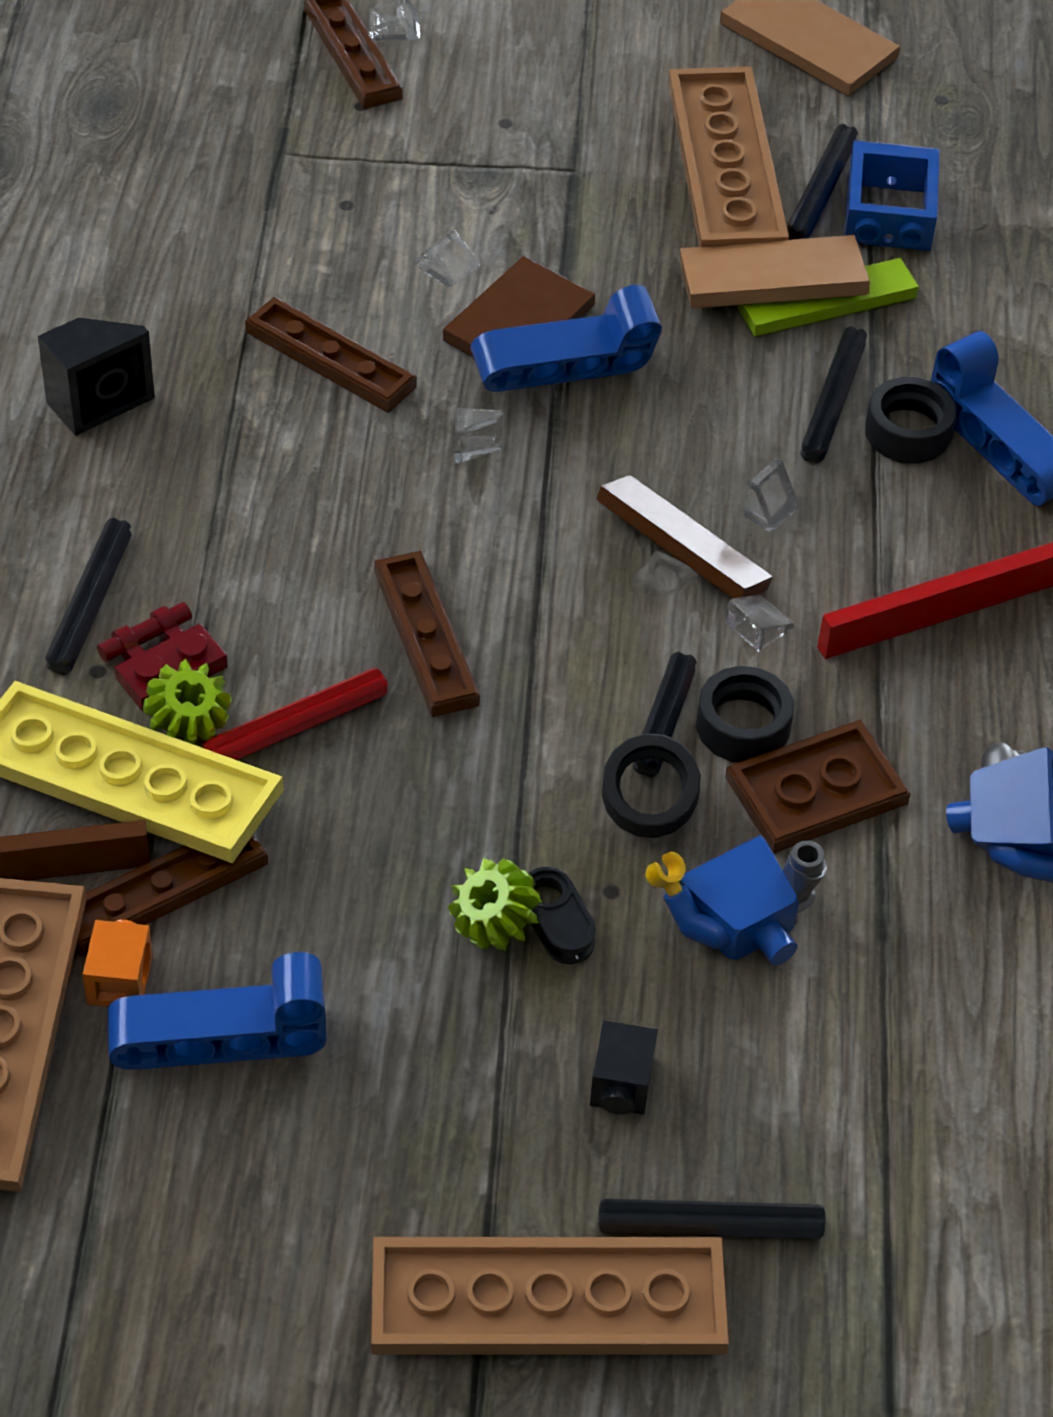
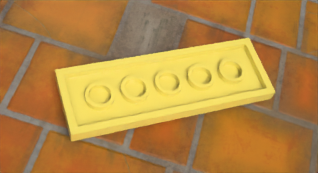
M14 681L0 698V777L120 822L145 820L147 832L230 863L235 861L284 791L282 776L18 681Z

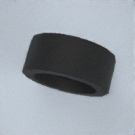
M904 376L887 380L875 388L869 399L865 420L866 437L874 449L883 456L895 461L918 464L934 460L946 451L952 440L956 421V404L946 390L929 380L920 377ZM897 410H913L925 414L936 425L923 430H909L895 425L885 415Z
M742 665L725 668L709 677L700 690L696 729L702 743L715 755L731 762H742L784 747L790 737L794 699L789 687L773 673L759 667ZM738 699L749 700L765 706L774 715V721L765 727L752 730L736 728L725 723L715 713V710L718 706L728 701Z
M645 733L628 738L612 751L604 766L601 797L607 814L619 828L638 837L658 838L674 833L689 821L698 804L701 774L695 757L682 743L666 735ZM642 758H657L674 767L682 783L681 794L675 805L659 814L640 813L628 805L623 799L620 782L625 769L634 761Z

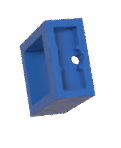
M854 140L848 172L844 236L855 235L857 244L931 251L937 221L940 149ZM862 186L924 192L923 209L861 203ZM890 234V235H892L893 237H892V238H886L885 235Z

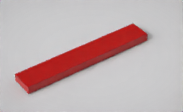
M1053 542L824 614L817 648L824 659H828L1052 587Z

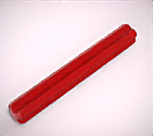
M378 668L370 669L207 739L202 743V748L235 760L385 696L388 693L386 678Z

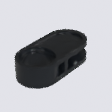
M540 867L529 872L528 874L534 879V890L539 887L548 886L557 889L561 893L559 900L552 903L542 902L531 910L537 915L538 923L531 925L546 952L552 959L562 964L572 965L585 961L594 950L596 926L571 879L565 872L554 867Z

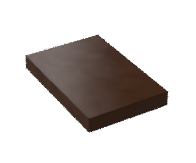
M522 256L443 329V341L473 357L470 345L479 335L496 329L582 318L595 305V293Z
M861 719L728 766L725 775L729 785L761 836L766 840L772 853L795 846L801 841L812 840L907 805L911 794Z

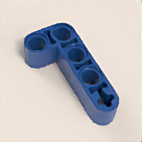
M630 285L618 290L611 296L605 312L601 316L487 331L473 340L470 350L486 390L500 392L635 372L644 367L651 359L662 333V325L646 287Z
M976 331L941 348L936 354L931 382L938 384L946 390L956 404L954 430L1033 505L1040 506L1052 500L1053 436L994 381L999 363L998 350L994 341L985 332Z
M293 952L282 955L273 962L271 967L272 985L135 995L119 998L108 1006L107 1011L109 1060L119 1068L137 1070L298 1057L314 1054L320 1051L326 1044V1013L321 962L313 954Z

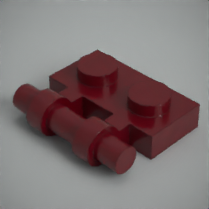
M181 602L170 609L163 606L151 612L150 619L132 628L125 625L111 633L112 638L97 645L98 653L104 662H108L120 655L124 658V662L115 666L116 680L141 711H143L145 699L149 697L148 693H146L149 681L152 678L159 679L160 670L166 664L178 671L180 662L187 659L191 670L198 671L200 666L207 663L209 667L207 677L228 667L227 654L201 623L185 631H182L179 627L192 619L191 610L185 602ZM158 636L164 641L146 651L140 646Z

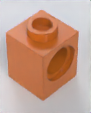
M95 920L82 974L87 1005L108 1007L119 998L145 994L153 958L149 925H140L129 920H116L114 922Z

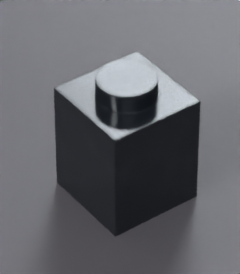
M603 1020L592 1076L590 1106L601 1107L613 1114L636 1113L645 1115L658 1029Z

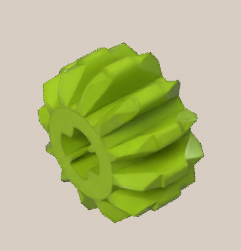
M187 659L180 662L178 671L166 664L160 670L159 679L152 678L146 689L149 697L144 701L143 711L144 714L153 716L149 725L151 730L160 731L166 729L168 736L173 738L177 736L183 737L185 742L195 745L197 736L204 741L214 737L216 729H222L226 726L229 718L226 710L230 708L232 701L230 693L222 691L225 684L223 676L208 678L209 667L207 663L200 666L198 671L191 670Z
M483 858L478 872H475L473 869L464 868L467 880L463 885H451L453 894L458 899L447 906L450 915L456 919L453 924L456 927V931L465 939H470L477 948L484 950L493 945L497 949L506 951L512 936L517 940L525 941L522 928L525 924L538 923L537 915L531 910L542 903L540 895L533 889L535 886L534 879L525 870H520L512 861L504 858L498 864Z

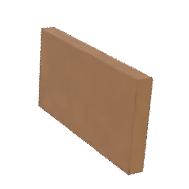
M736 0L722 10L720 15V23L847 96L855 92L899 56V45L818 0Z
M855 235L680 248V264L690 307L693 309L869 294L870 280Z

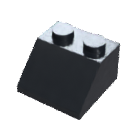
M78 317L38 336L46 403L75 436L155 398L149 331L144 326Z

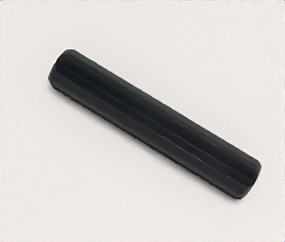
M679 651L671 655L642 734H659L672 738L696 671L697 661L691 654L684 655ZM642 758L634 761L633 769L638 774L654 777L659 773L663 760Z

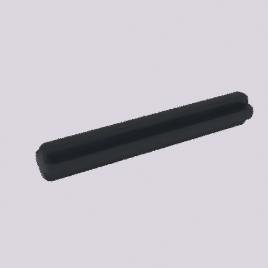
M840 124L836 127L787 225L789 240L810 238L849 159L853 141H857L858 131L854 126L848 127L845 124Z
M849 326L843 331L802 442L800 454L805 461L812 460L815 463H820L825 459L866 345L867 333L864 329H855L853 326Z
M114 517L106 521L45 656L46 666L50 671H58L64 675L72 671L132 536L130 531L131 525L128 521H120Z
M605 1198L599 1204L598 1225L603 1233L820 1239L824 1236L826 1229V1214L824 1207L820 1204Z

